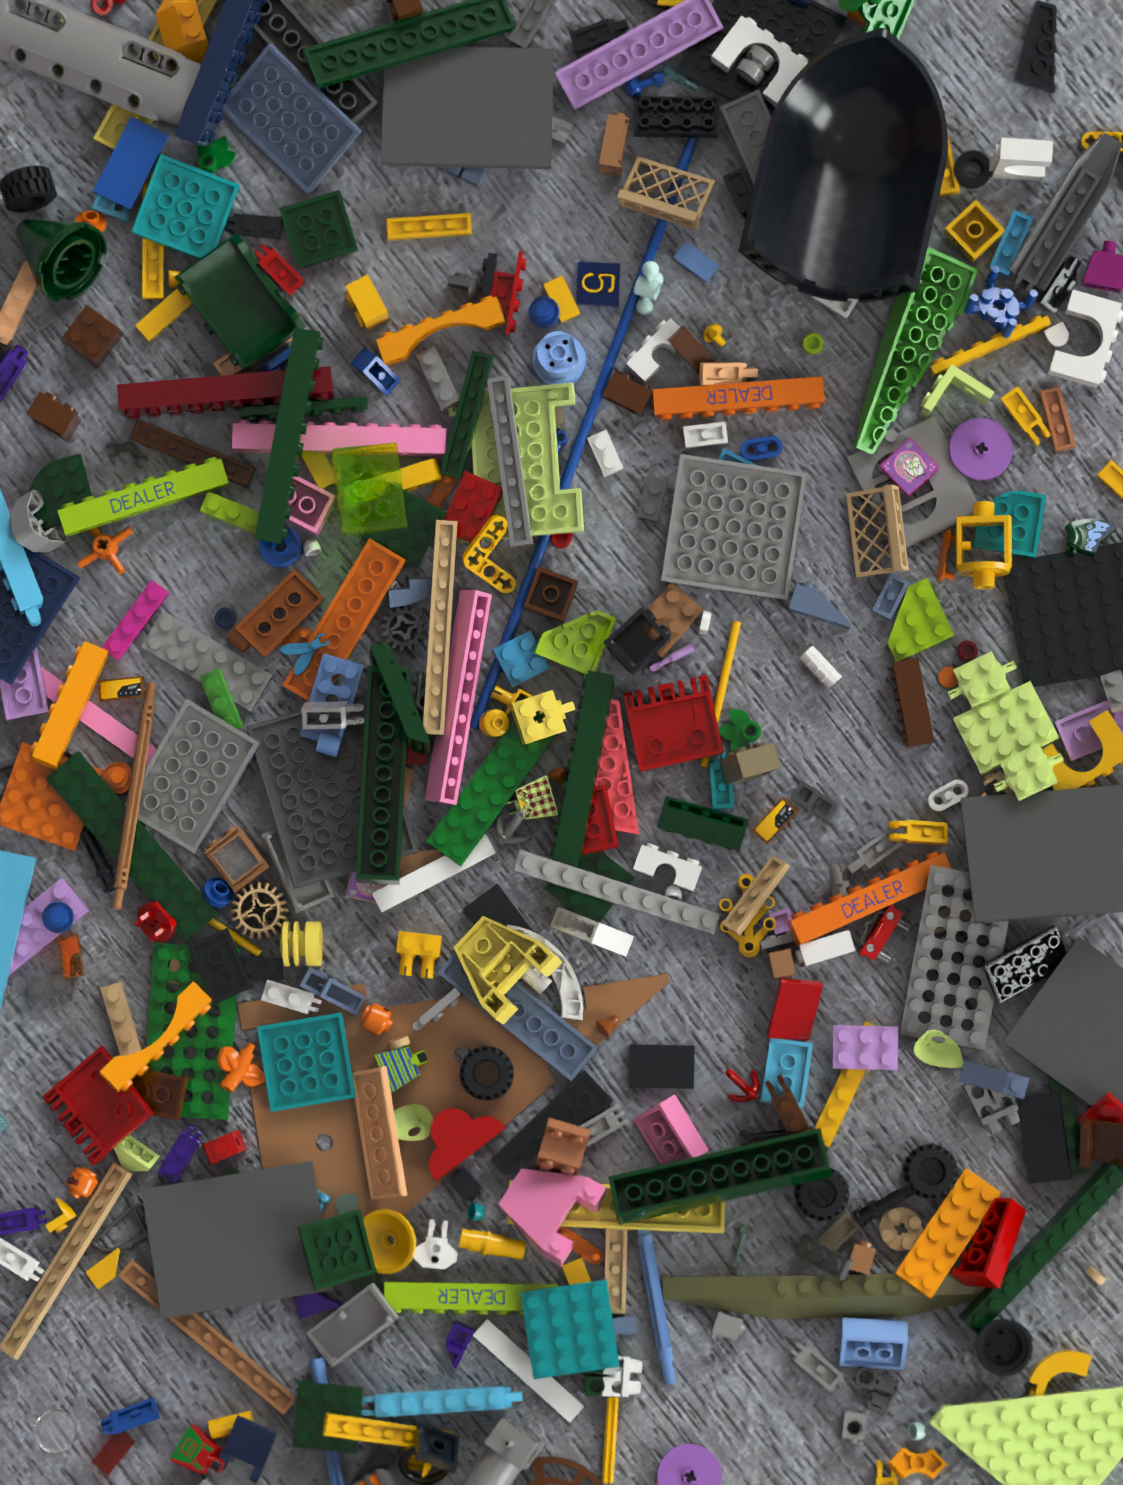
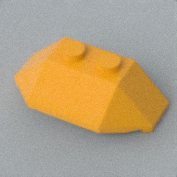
M164 0L155 15L165 47L178 51L187 59L202 64L209 45L196 1Z

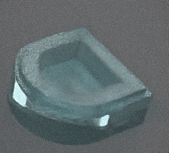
M358 1194L341 1195L336 1201L337 1211L340 1214L358 1210Z

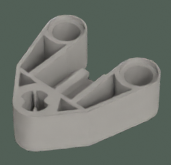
M31 490L18 498L14 503L10 515L12 533L15 540L33 552L48 553L66 543L67 536L60 526H55L45 532L42 530V519L38 521L33 514L40 510L44 505V501L39 492Z

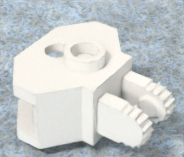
M430 1219L426 1241L416 1247L413 1258L422 1267L446 1269L457 1261L458 1252L448 1243V1221H443L441 1225V1237H433L435 1220ZM432 1256H437L439 1261L434 1263Z

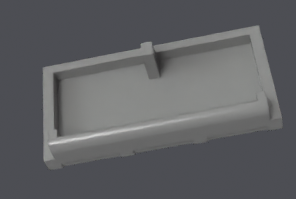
M273 829L261 835L295 914L335 897L328 880L294 890L277 830Z
M371 1283L306 1334L331 1368H333L399 1318V1316L376 1285Z

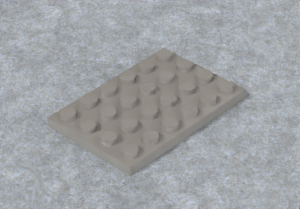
M186 699L145 769L137 819L194 854L197 853L259 747L260 742L191 700Z

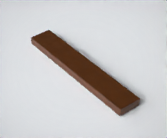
M139 419L130 436V440L188 464L196 463V466L205 464L204 460L216 457L217 460L221 459L228 480L248 488L256 469L251 465Z

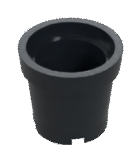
M994 1320L985 1325L977 1336L976 1354L978 1360L987 1371L994 1375L1011 1376L1017 1374L1027 1366L1032 1356L1033 1345L1028 1331L1014 1320ZM999 1329L1003 1330L1002 1334L998 1333ZM985 1341L989 1342L988 1346L984 1345ZM1012 1343L1015 1344V1348L1013 1349L1010 1348V1345ZM997 1355L1001 1356L1000 1360H996Z

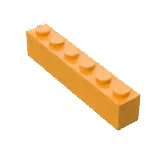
M84 641L82 647H77L74 658H76L73 666L69 665L65 674L68 677L65 685H60L56 694L59 698L56 704H51L48 715H50L48 722H43L39 731L41 737L38 742L35 741L31 748L30 753L32 754L33 761L54 770L58 768L109 657L107 650Z

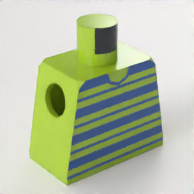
M409 1047L374 1055L379 1067H387L391 1093L420 1076L421 1074L417 1066L429 1062L424 1050L412 1055Z

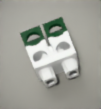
M618 1355L620 1367L587 1371L586 1373L607 1374V1376L585 1374L584 1395L629 1397V1394H640L641 1381H630V1372L642 1373V1361L631 1359L630 1356Z

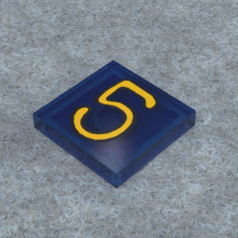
M578 262L576 305L618 307L620 263Z

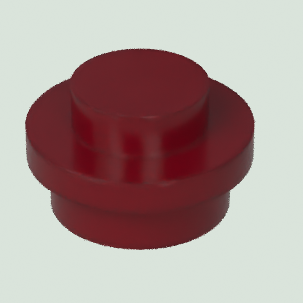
M967 640L958 645L956 653L960 660L970 662L977 657L978 648L974 642Z

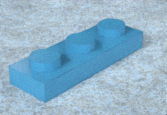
M1016 210L1013 211L988 268L989 270H991L992 266H998L1000 269L999 274L1006 277L1009 276L1010 270L1008 269L1020 251L1032 223V217Z

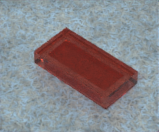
M125 1431L113 1434L91 1462L105 1474L109 1475L136 1440Z

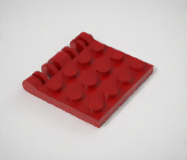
M707 674L698 676L702 691L698 693L695 677L690 678V685L693 690L691 695L685 696V687L682 680L677 681L680 697L677 698L673 682L658 685L661 699L659 702L656 701L654 688L648 687L651 703L646 705L643 704V695L640 689L635 690L638 702L637 707H635L632 691L623 693L640 772L724 754Z
M100 1046L42 1097L47 1105L53 1103L49 1107L52 1111L58 1110L64 1104L67 1105L68 1108L58 1116V1120L62 1122L73 1114L63 1124V1127L72 1138L85 1130L76 1138L75 1143L77 1145L84 1143L89 1137L93 1140L83 1150L85 1156L89 1155L87 1159L92 1166L105 1158L113 1148L154 1114L133 1085L125 1092L121 1089L117 1093L99 1075L100 1071L113 1059L104 1046Z

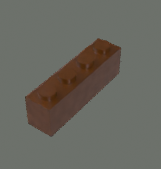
M914 658L893 662L891 664L892 668H889V676L891 681H895L896 689H893L894 701H898L900 710H897L898 722L903 723L904 731H901L902 742L907 744V748L933 744L934 737L919 659Z

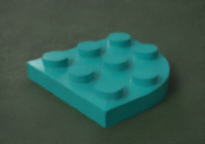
M1010 491L991 500V502H994V515H1009L1012 517V555L1036 558L1047 495L1027 491ZM977 526L975 528L972 548L1004 553V526Z

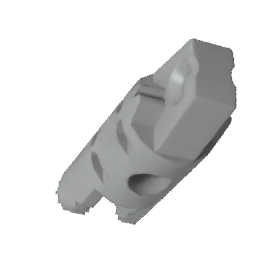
M846 865L830 866L829 876L832 896L840 893L842 896L849 894L850 882Z

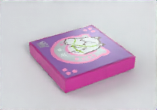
M911 437L879 465V468L899 486L907 497H910L940 468Z

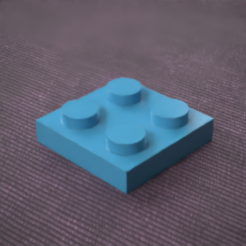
M531 630L492 649L511 688L549 669L545 658L533 653L537 642Z

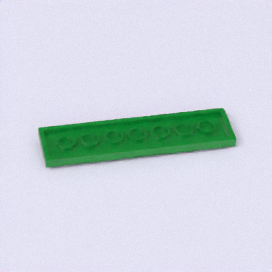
M536 711V716L533 717V720H538V723H540L542 715ZM513 721L458 796L457 805L450 807L426 842L461 867L557 734L522 745L515 721Z

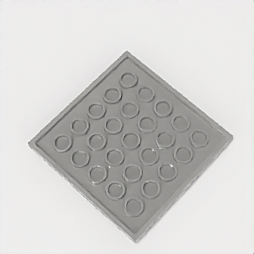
M680 454L661 581L788 600L807 473Z

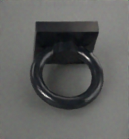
M420 1422L416 1427L415 1445L406 1449L400 1456L399 1469L408 1480L418 1484H433L444 1479L449 1472L454 1474L458 1468L459 1437ZM415 1455V1459L440 1468V1471L422 1477V1475L412 1472L408 1468L407 1462L410 1457Z

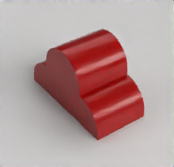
M457 1108L446 1109L437 1114L431 1124V1136L437 1148L433 1151L429 1160L430 1173L435 1181L439 1180L506 1129L505 1125L499 1119L492 1116H482L473 1120L467 1112Z

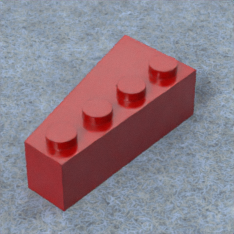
M995 1197L981 1221L983 1223L981 1229L975 1232L971 1238L973 1240L968 1252H963L961 1264L958 1268L955 1267L951 1274L965 1286L1000 1288L1026 1210L1013 1198Z

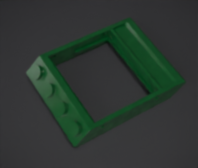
M377 641V644L371 643L370 661L374 667H379L408 737V749L429 756V737L393 650L389 648L390 645L384 642Z

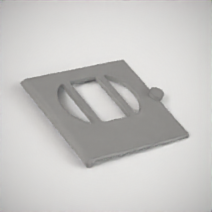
M935 416L899 433L892 429L887 430L885 439L881 441L873 455L859 451L847 457L862 491L875 489L877 485L890 480L886 474L873 479V470L883 457L894 453L910 437L940 467L928 479L933 491L901 506L903 513L936 498V506L927 519L917 524H903L906 548L955 526L956 517L973 516V503L977 502L965 476L954 467L951 461L949 443ZM876 493L871 500L878 507L883 502L879 493ZM869 504L873 513H875L877 509ZM880 512L876 519L882 528L886 522V516Z

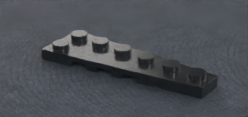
M583 1070L492 1157L491 1161L506 1175L539 1153L549 1118L578 1126L614 1100Z

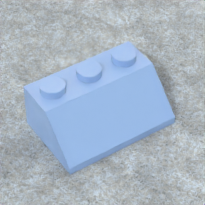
M842 1318L839 1366L904 1370L908 1345L907 1321Z

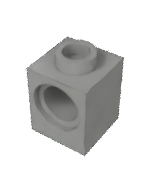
M718 1311L711 1332L737 1341L738 1336H743L746 1325L742 1324L743 1319Z
M849 1410L843 1411L840 1436L845 1438V1442L858 1444V1440H864L866 1413ZM855 1421L859 1424V1430L856 1433L848 1432L847 1426L850 1422Z

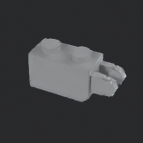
M348 701L305 702L301 708L303 729L346 728L347 725L365 723L364 718L361 716L349 717V712L364 710V705L348 704Z

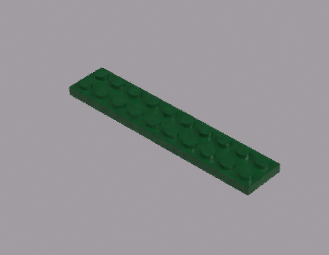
M466 0L303 48V55L315 85L319 89L504 34L515 29L516 24L506 0Z
M77 751L45 779L118 863L126 805L83 755ZM137 819L129 876L151 902H159L161 907L175 919L176 927L174 929L187 941L219 913L205 901L201 892Z

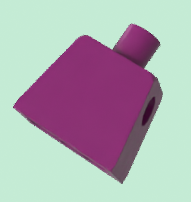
M1104 241L1102 251L1094 250L1081 286L1115 293L1122 292L1123 255L1115 254L1116 242Z

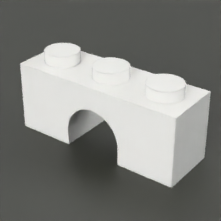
M671 318L667 322L663 320L656 327L657 332L652 337L648 335L642 341L641 345L643 347L638 352L634 350L626 358L628 361L626 368L641 382L646 383L659 370V365L652 358L653 351L659 347H665L673 354L677 352L667 340L680 326Z
M647 843L646 846L641 845L633 867L634 871L653 877L655 870L660 865H670L676 873L673 885L691 892L694 891L702 867L699 866V861L687 858L686 861L678 858L679 854L669 850L663 853L658 851V846Z

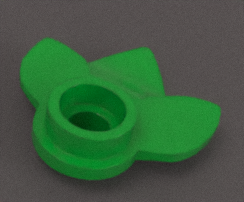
M225 136L209 144V147L201 145L197 147V154L200 157L199 168L209 173L215 172L218 168L229 166L236 157L235 152L229 151V143Z
M739 709L729 710L731 722L724 724L719 729L720 735L724 739L732 741L731 751L742 747L747 748L750 742L756 741L761 735L759 724L751 721L749 715ZM748 728H753L754 734L748 735L746 733V730Z

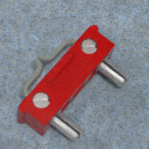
M894 904L885 907L884 910H878L870 921H865L863 924L865 931L860 937L862 945L858 950V955L865 956L873 961L878 957L886 963L890 962L891 957L881 951L896 925L905 931H909L910 929L908 928H911L910 924L900 919L904 913L894 908ZM881 913V915H880L879 918L877 919L876 923H875L874 926L872 927L871 931L869 932L868 936L866 937V939H865L864 942H863V938L865 937V935L867 934V932H868V930H869V927H868L867 924L873 923V922L875 921L876 917L878 916V914Z

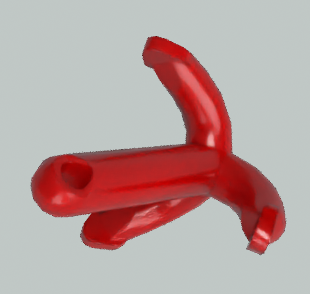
M732 1069L726 1070V1076L746 1094H729L728 1098L730 1100L744 1103L749 1102L751 1099H758L757 1093L760 1085L757 1073L754 1070L750 1071L752 1088Z

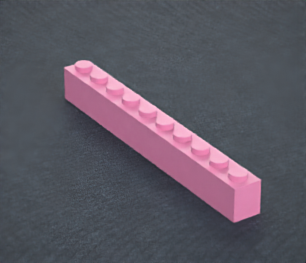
M239 420L238 423H233V452L271 453L276 424H272L271 421H260L259 424H251V421ZM308 422L306 435L302 434L300 443H304L303 451H314V453H322L323 451L325 455L444 458L447 432L446 428H442L441 425H430L429 428H421V425L410 424L408 427H400L399 424H387V427H378V424L367 423L366 426H357L356 423H345L344 426H336V423L325 422L323 425H315L314 422Z
M477 590L459 591L449 650L444 735H435L425 801L457 805L492 594Z

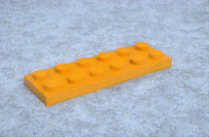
M967 1168L962 1171L954 1184L955 1187L946 1195L894 1273L928 1299L932 1298L982 1223L981 1221L994 1198L999 1197L1001 1194L1000 1191Z

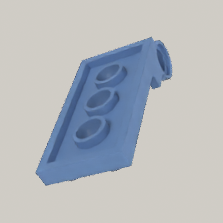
M323 653L309 702H326V698L329 695H336L338 701H348V704H354L365 665ZM341 674L344 677V683L341 686L333 685L332 678L334 675ZM302 726L299 736L318 741L316 752L337 758L346 728L303 729Z

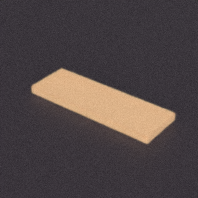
M387 1067L352 1072L356 1094L354 1099L371 1201L406 1196L407 1190Z

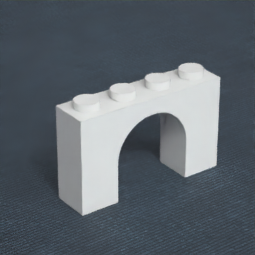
M741 15L712 54L711 62L728 73L740 56L750 50L753 45H758L772 53L777 60L779 69L776 76L763 92L762 98L776 108L786 88L809 61L803 55L793 53L791 47L785 42L779 43L775 40L774 35L768 30L758 28L757 23L749 17L744 18Z
M1001 137L999 144L995 145L991 159H989V171H992V178L1043 181L1045 167H1050L1052 163L1053 141Z
M1072 290L1065 314L1093 323L1100 334V346L1095 353L1085 357L1055 350L1048 374L1097 388L1099 383H1103L1107 372L1103 370L1105 362H1110L1112 351L1109 350L1111 342L1115 343L1118 331L1115 330L1116 323H1120L1123 317V310H1120L1122 303Z

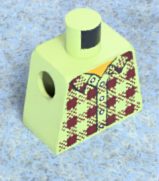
M547 776L515 790L518 799L506 803L509 815L515 814L519 810H524L526 812L524 820L559 816Z

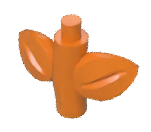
M248 1043L245 1049H240L239 1053L233 1047L225 1046L221 1048L217 1063L220 1069L229 1072L221 1082V1088L233 1093L240 1082L246 1087L251 1088L266 1083L264 1071L258 1065L250 1064L254 1057L252 1052L255 1046Z

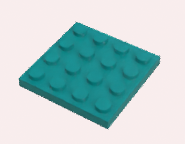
M160 154L131 234L200 259L218 246L240 184Z
M343 1012L257 1027L271 1112L356 1098Z
M607 1279L520 1292L533 1380L620 1367Z

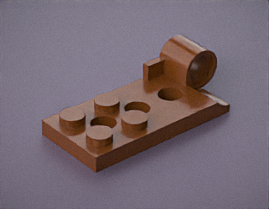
M294 569L234 627L226 639L242 654L252 646L265 658L325 598ZM292 594L298 595L301 599L296 605L291 604L288 600ZM276 609H282L286 615L283 619H276L273 612ZM261 624H268L271 630L267 634H262L259 632L258 627Z

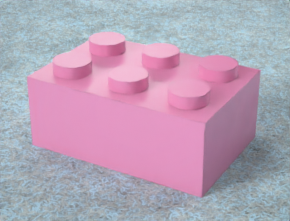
M299 476L294 477L292 485L296 486L294 498L289 500L288 506L292 507L290 519H286V521L318 537L337 501V497Z

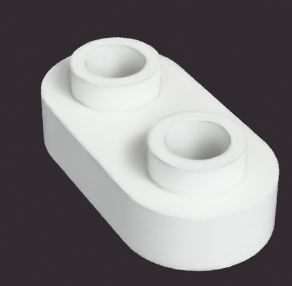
M953 780L936 789L928 796L929 807L934 811L940 812L960 802L961 798L968 795L969 789L967 784L962 780ZM954 787H959L961 789V793L959 795L954 794ZM940 797L942 804H935L934 799Z

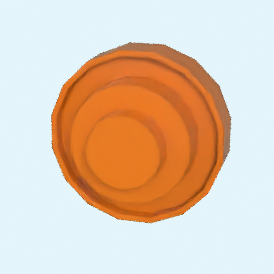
M89 210L81 212L75 218V222L90 223L101 232L106 229V217L100 212Z
M114 762L105 768L102 779L115 794H122L129 790L132 769L122 762Z

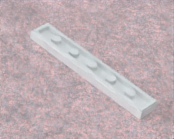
M485 834L461 867L448 857L443 856L400 878L399 885L389 884L373 892L372 896L382 913L496 854Z
M487 1319L473 1334L477 1340L569 1423L583 1409L584 1405L553 1377L533 1380L530 1357L490 1320Z

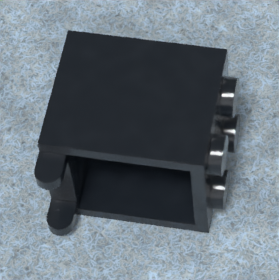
M641 607L603 642L609 652L633 677L671 643V633L663 624L660 627L655 622L656 616L648 608L644 610ZM645 622L660 636L656 642H653L640 628Z

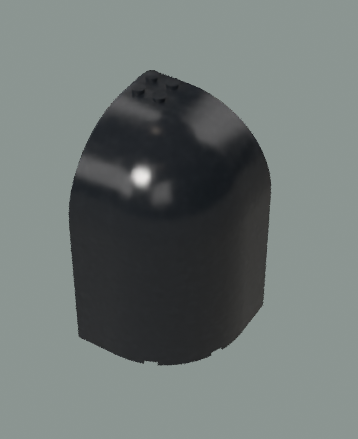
M879 28L844 39L818 54L796 75L786 88L769 123L738 252L774 280L785 286L788 283L798 287L799 292L810 296L839 302H847L848 299H859V303L875 302L918 292L946 168L948 132L943 105L930 74L917 56L887 29Z

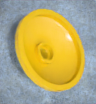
M379 1209L367 1214L363 1218L376 1271L381 1274H393L403 1270L413 1259L416 1249V1238L411 1224L403 1215L390 1209ZM390 1236L394 1237V1242L391 1241Z

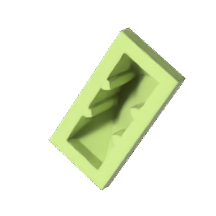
M131 1135L127 1136L114 1148L121 1166L127 1171H149L160 1157Z

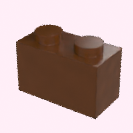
M614 372L603 392V398L641 417L652 396V391L649 390L650 386L643 382L638 384L631 380L632 377L624 372H620V374Z

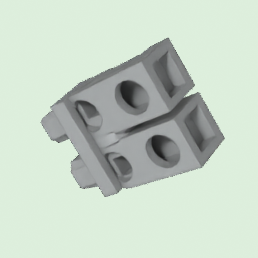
M969 1084L962 1085L981 1125H985L990 1134L1001 1130L997 1119L1003 1116L1008 1126L1020 1122L1017 1113L1019 1108L1014 1097L989 1090L990 1097L987 1089Z

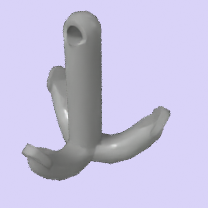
M524 810L517 812L505 831L503 830V816L501 814L498 815L496 819V832L500 845L505 843L519 844L529 838L528 834L511 837L526 815Z

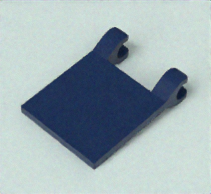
M237 1415L220 1458L225 1462L223 1469H226L232 1456L255 1466L250 1476V1481L257 1483L278 1432Z

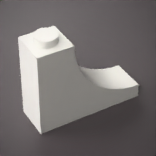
M557 907L550 927L627 956L634 938L632 935L561 907Z

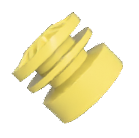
M298 921L294 922L293 931H291L290 922H283V929L280 935V952L284 966L291 965V957H294L295 966H299L301 957H305L307 966H322L323 937L321 921H307L304 931L300 930Z

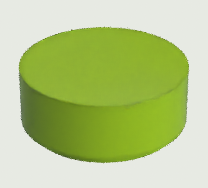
M817 333L807 334L802 342L803 350L809 355L819 354L824 346L823 338Z

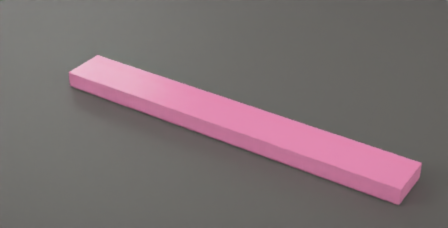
M41 667L46 697L56 703L59 698L56 695L60 685H65V683ZM88 700L80 721L134 759L138 735ZM149 744L146 767L157 750L151 744Z

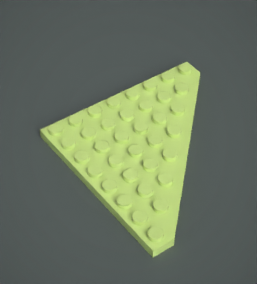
M1123 1386L1079 1392H1062L1051 1395L1024 1396L1023 1398L996 1399L986 1402L977 1401L957 1405H942L929 1423L1003 1485H1100L1123 1458Z

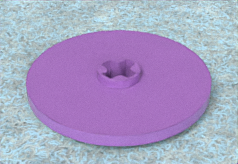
M986 418L967 420L959 425L951 436L949 443L951 461L962 475L972 480L986 481L998 477L1006 470L1012 459L1013 446L1010 436L1000 424ZM979 445H983V449L986 450L982 454H979V450L976 449Z
M683 1444L674 1447L662 1458L657 1470L658 1485H721L722 1471L718 1460L708 1449L696 1444ZM690 1471H692V1476L695 1478V1480L689 1481V1483H687V1478L684 1476V1474L690 1473Z

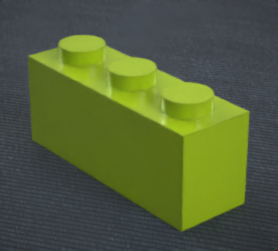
M209 491L207 492L200 509L202 515L255 535L259 511Z

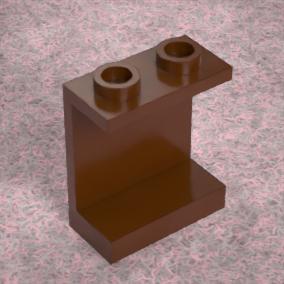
M1085 1118L1080 1133V1167L1088 1168L1092 1160L1123 1164V1123Z

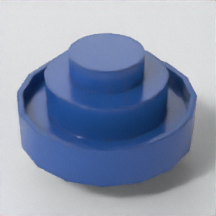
M547 296L536 298L529 307L530 320L540 328L554 326L560 317L558 303Z
M218 877L210 878L202 887L203 898L213 907L224 908L233 899V889L224 879Z
M53 902L44 909L42 921L49 931L63 933L72 927L74 912L66 903Z

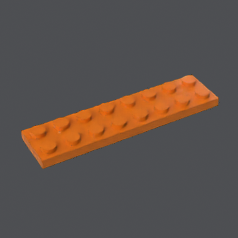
M368 539L308 641L310 643L319 634L326 633L325 636L320 638L322 644L330 641V644L315 650L308 667L301 674L296 675L293 666L282 686L307 701L310 700L323 653L345 660L349 659L387 595L388 590H390L407 561L406 559L374 540ZM336 674V675L333 676V678H332V683H333V684L335 683V681H336V679L338 678L339 674Z

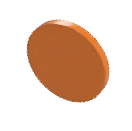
M945 667L939 672V683L945 688H952L958 684L953 671L955 668Z

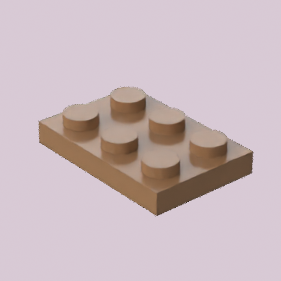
M670 583L648 608L656 616L655 622L660 627L663 624L671 633V643L658 654L660 658H663L704 611L703 608L673 583ZM647 622L640 627L653 642L660 638Z

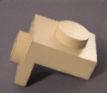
M992 770L983 777L985 781L981 784L985 787L993 780L998 783L1004 780L1005 776L1001 770L997 773ZM1009 787L1001 790L1004 794L1014 793Z

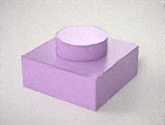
M790 908L769 914V917L773 918L777 923L774 929L775 935L790 931L786 921L792 919Z

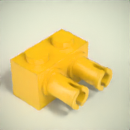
M399 931L396 953H399L401 957L398 975H404L405 967H407L406 976H412L413 957L417 955L422 958L419 977L426 978V970L428 969L427 978L433 979L435 959L440 958L442 936Z

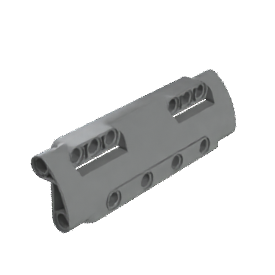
M0 0V59L155 121L163 120L175 126L179 125L201 67L200 63L187 59L178 51L51 0H24L25 7L21 4V0ZM40 6L44 9V14L40 12ZM9 11L14 12V13H16V14H19V15H21V16H24V17H26V18H29V19H31V20H34V21H36V22H39V23H41V24H44V25H46V26H49V27L54 28V29L59 30V31L57 32V31L52 30V29H50V28H47V27H45V26H43V25H40V24H38V23H35V22H33V21H30V20H28V19H25V18H23V17H20V16H18V15H15V14H13V13H10ZM58 14L63 17V22L60 21ZM134 44L137 45L139 53L135 51ZM21 50L25 52V57L22 56ZM153 52L157 54L158 60L153 57ZM123 57L128 58V59H130V60H133V61H135V62H138V63H140V64H143V65H145V66H148V67H150V68H153V69H155V70H158V71H160V72H163V73H165V74H168V75L172 76V78L169 77V76H166V75H164V74H161V73H159V72H156V71H154V70H152V69H149V68H147V67H144V66H142V65H139V64H137V63H134V62H132V61H129V60H127V59H124ZM172 59L176 62L177 68L172 65ZM59 65L63 68V73L59 70ZM96 80L100 82L101 88L97 86ZM134 95L139 99V104L134 100Z

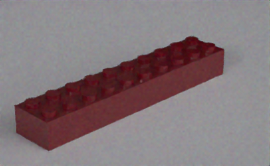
M319 367L318 372L314 371L313 380H316L314 393L310 392L308 401L335 399L331 367ZM286 370L117 384L119 411L128 420L139 419L141 415L157 418L161 417V414L169 413L170 416H180L182 412L190 411L191 414H201L203 410L211 409L212 412L225 411L224 408H233V410L239 411V408L246 406L277 405L281 401Z

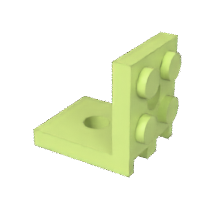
M951 364L945 375L940 374L931 388L934 390L933 393L928 392L922 400L920 414L928 418L950 383L987 406L995 392Z

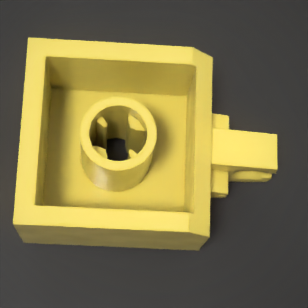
M553 690L509 704L522 745L566 731L563 719L566 718L565 713L575 710L573 701L563 705L561 700L556 701ZM536 711L542 715L540 723H538V720H533V717L536 716Z

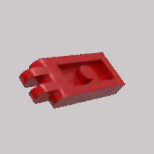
M262 244L260 248L265 254L262 255L258 250L254 252L259 258L257 260L258 264L291 297L305 283V280L272 247L268 249Z

